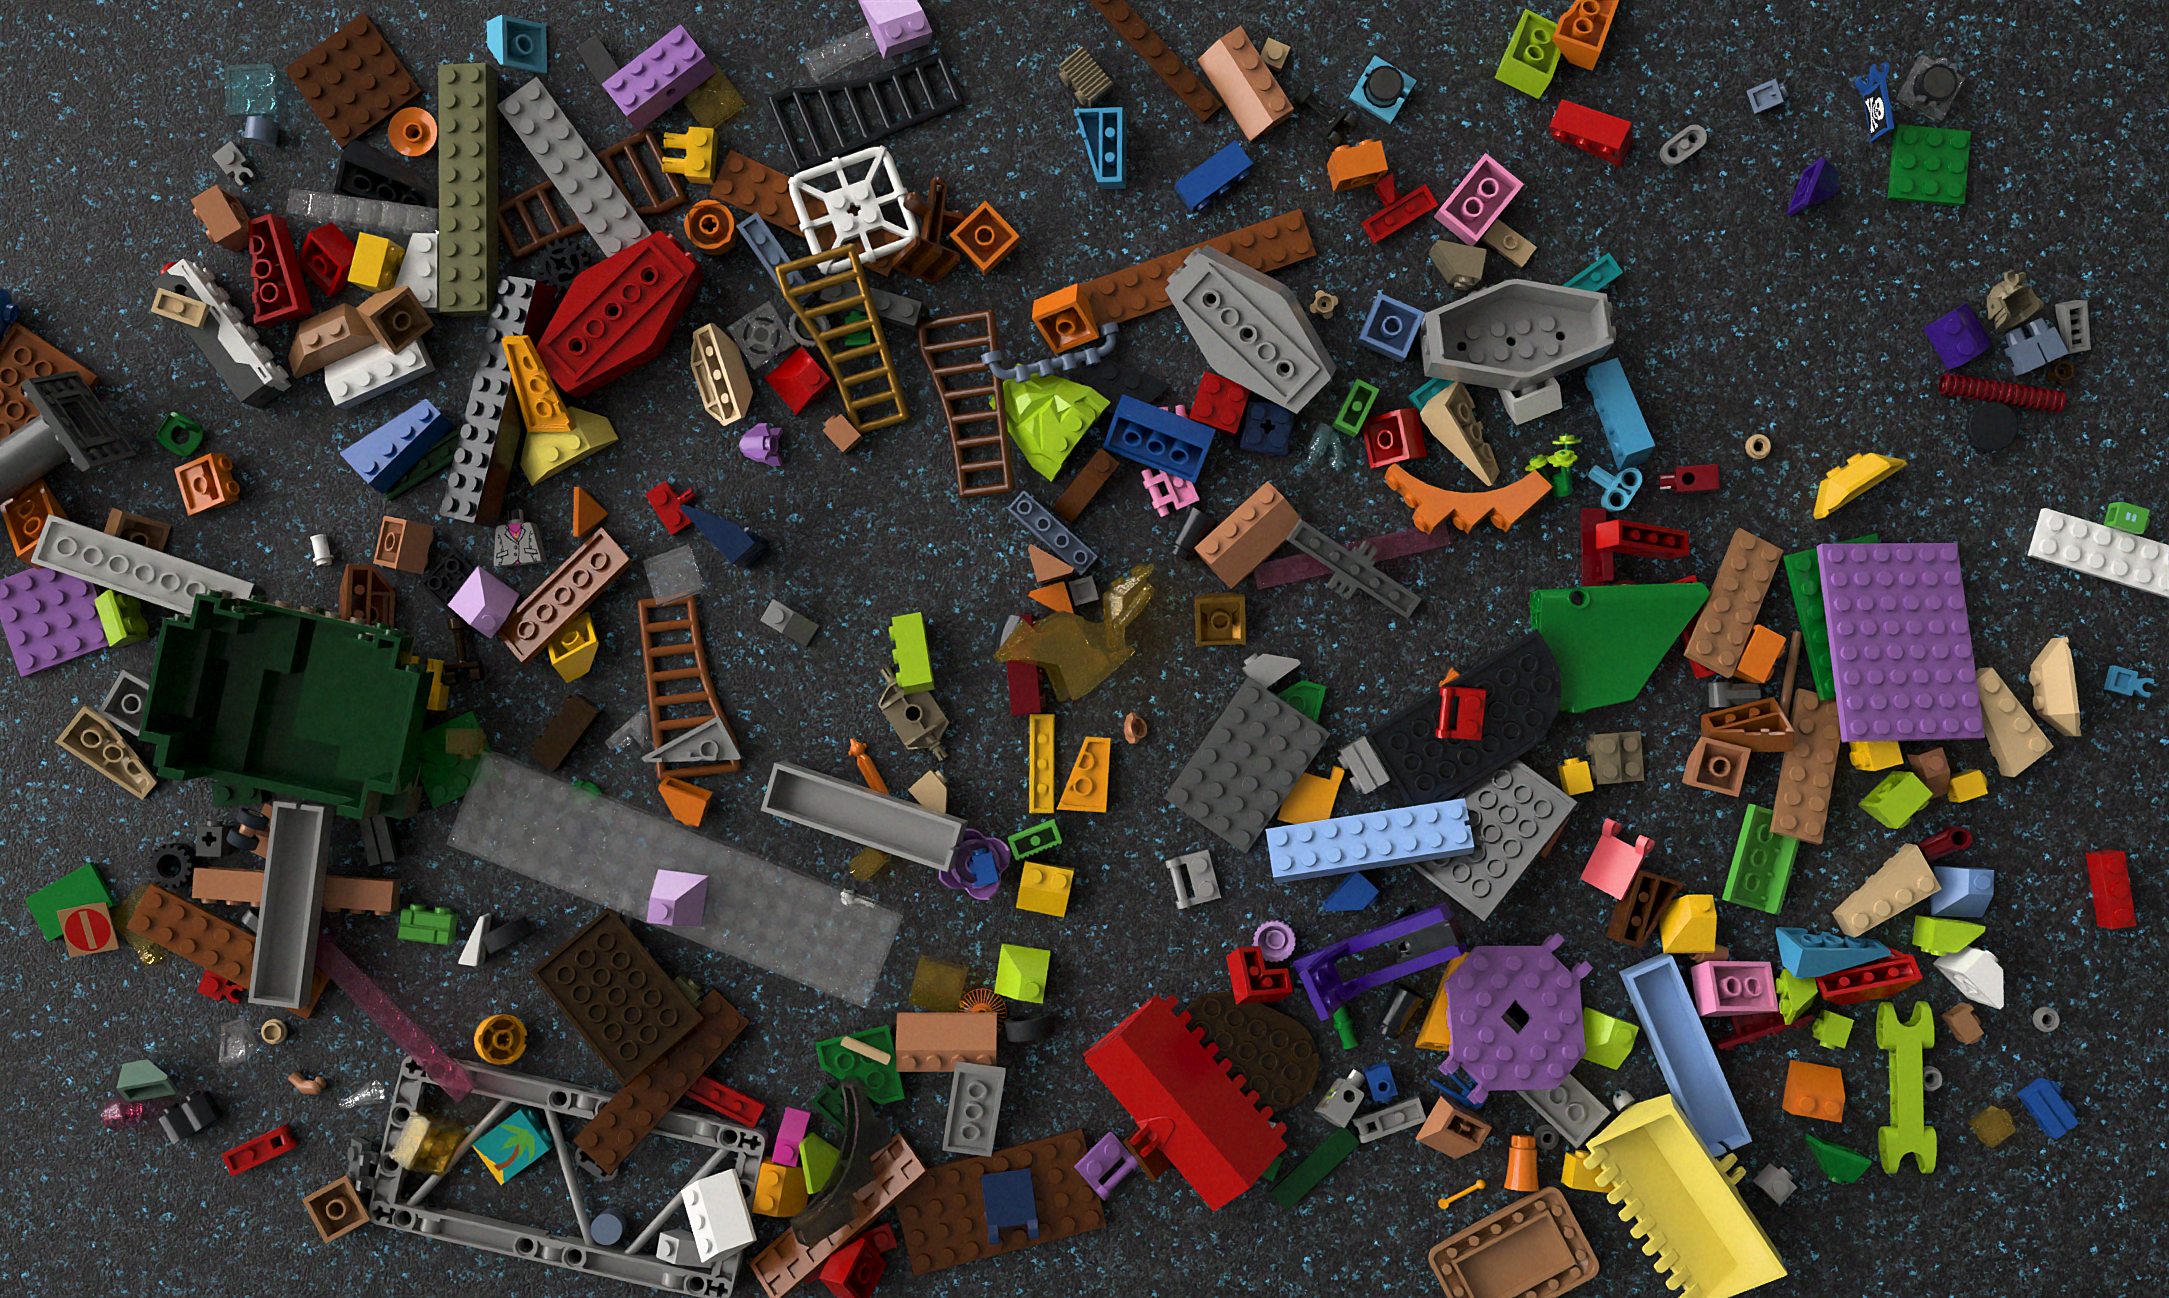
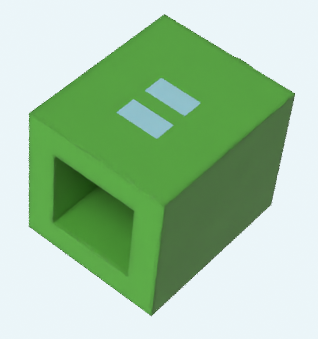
M2125 502L2110 503L2103 526L2133 535L2143 534L2149 525L2148 515L2150 510Z

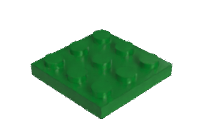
M1901 124L1894 126L1888 200L1950 206L1964 205L1971 131Z
M470 711L421 733L416 756L423 759L419 777L433 809L503 779V775L475 711Z

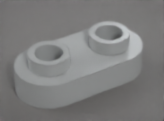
M1699 125L1686 127L1662 146L1660 150L1661 160L1669 166L1678 165L1705 144L1707 140L1706 131ZM1693 136L1695 138V143H1691L1688 140V137ZM1669 150L1674 151L1676 156L1671 157L1669 155Z

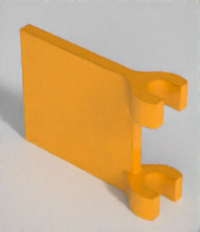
M1333 765L1330 779L1303 772L1282 802L1277 819L1292 824L1329 819L1344 774L1343 768Z

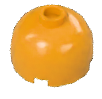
M506 1014L490 1016L483 1020L476 1029L474 1036L475 1049L478 1055L489 1063L497 1065L510 1064L517 1060L524 1052L527 1031L523 1023L515 1016Z

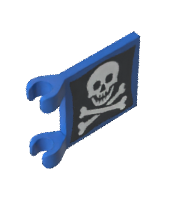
M1887 62L1881 64L1882 72L1877 71L1876 64L1870 67V74L1866 77L1867 84L1862 82L1861 76L1855 79V86L1863 95L1871 142L1877 141L1894 129L1886 84V77L1889 72V64Z

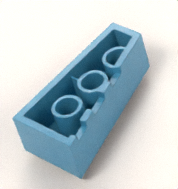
M1618 357L1589 367L1585 377V384L1592 393L1594 406L1599 413L1618 472L1646 463L1655 444Z

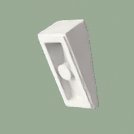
M491 914L479 917L459 959V964L478 966L484 963L487 947L482 936L489 933Z

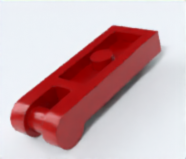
M289 1124L282 1125L221 1154L231 1177L297 1147L296 1140H292L289 1133L291 1130ZM277 1136L280 1137L283 1144L277 1147L274 1138Z

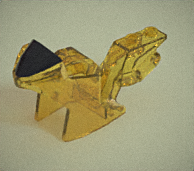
M1141 563L1130 570L1132 574L1124 579L1121 576L1110 583L1112 588L1103 594L1104 621L1101 623H1092L1084 620V617L1066 611H1059L1038 620L1032 628L1022 617L1001 614L995 631L993 659L998 664L1004 661H1013L1044 667L1060 702L1065 701L1069 697L1073 700L1079 699L1094 689L1136 651L1131 646H1125L1124 628L1133 619L1137 618L1154 595L1153 586L1146 581V578L1155 568L1153 563L1145 566Z

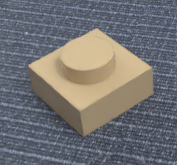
M1268 37L1260 56L1267 67L1280 72L1289 53L1290 46Z

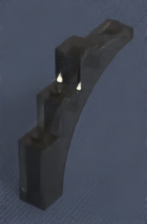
M849 1076L840 1080L845 1102L846 1120L844 1139L838 1160L819 1194L804 1210L790 1219L797 1242L809 1248L860 1217L857 1210L858 1202L852 1194L876 1179L873 1172L874 1164L869 1156L892 1142L888 1123L883 1119L874 1117V1109L866 1097L867 1090L864 1083L859 1079Z

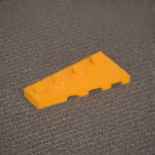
M505 336L501 341L527 432H572L576 427L529 336Z

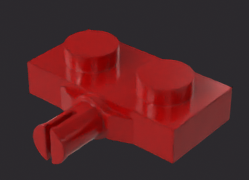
M663 481L645 493V496L670 535L674 536L693 523L680 507L697 497V495L693 493L695 491L692 488L679 495L674 492L668 481Z

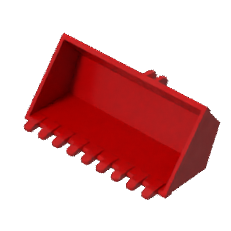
M1156 994L1087 1049L1083 1056L1085 1057V1062L1126 1108L1140 1127L1129 1142L1132 1145H1136L1145 1135L1150 1139L1141 1149L1140 1155L1146 1157L1157 1147L1159 1151H1162L1209 1207L1216 1211L1251 1188L1272 1161L1285 1150L1287 1145L1280 1137L1285 1133L1287 1127L1283 1122L1277 1123L1273 1128L1268 1124L1267 1121L1273 1115V1110L1269 1106L1264 1107L1260 1112L1256 1110L1253 1105L1260 1098V1095L1256 1090H1252L1244 1096L1239 1089L1246 1083V1079L1242 1074L1237 1075L1233 1080L1226 1075L1232 1067V1062L1228 1058L1223 1059L1219 1064L1214 1061L1212 1057L1219 1051V1047L1214 1042L1210 1043L1205 1049L1199 1043L1205 1035L1202 1027L1199 1026L1190 1033L1185 1027L1192 1018L1190 1013L1184 1011L1177 1017L1172 1012V1008L1178 1003L1177 998L1174 995H1170L1163 1001Z

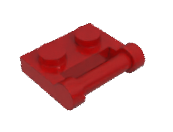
M1441 686L1439 728H1436L1435 736L1439 738L1481 740L1486 690ZM1453 696H1459L1456 729L1449 728Z

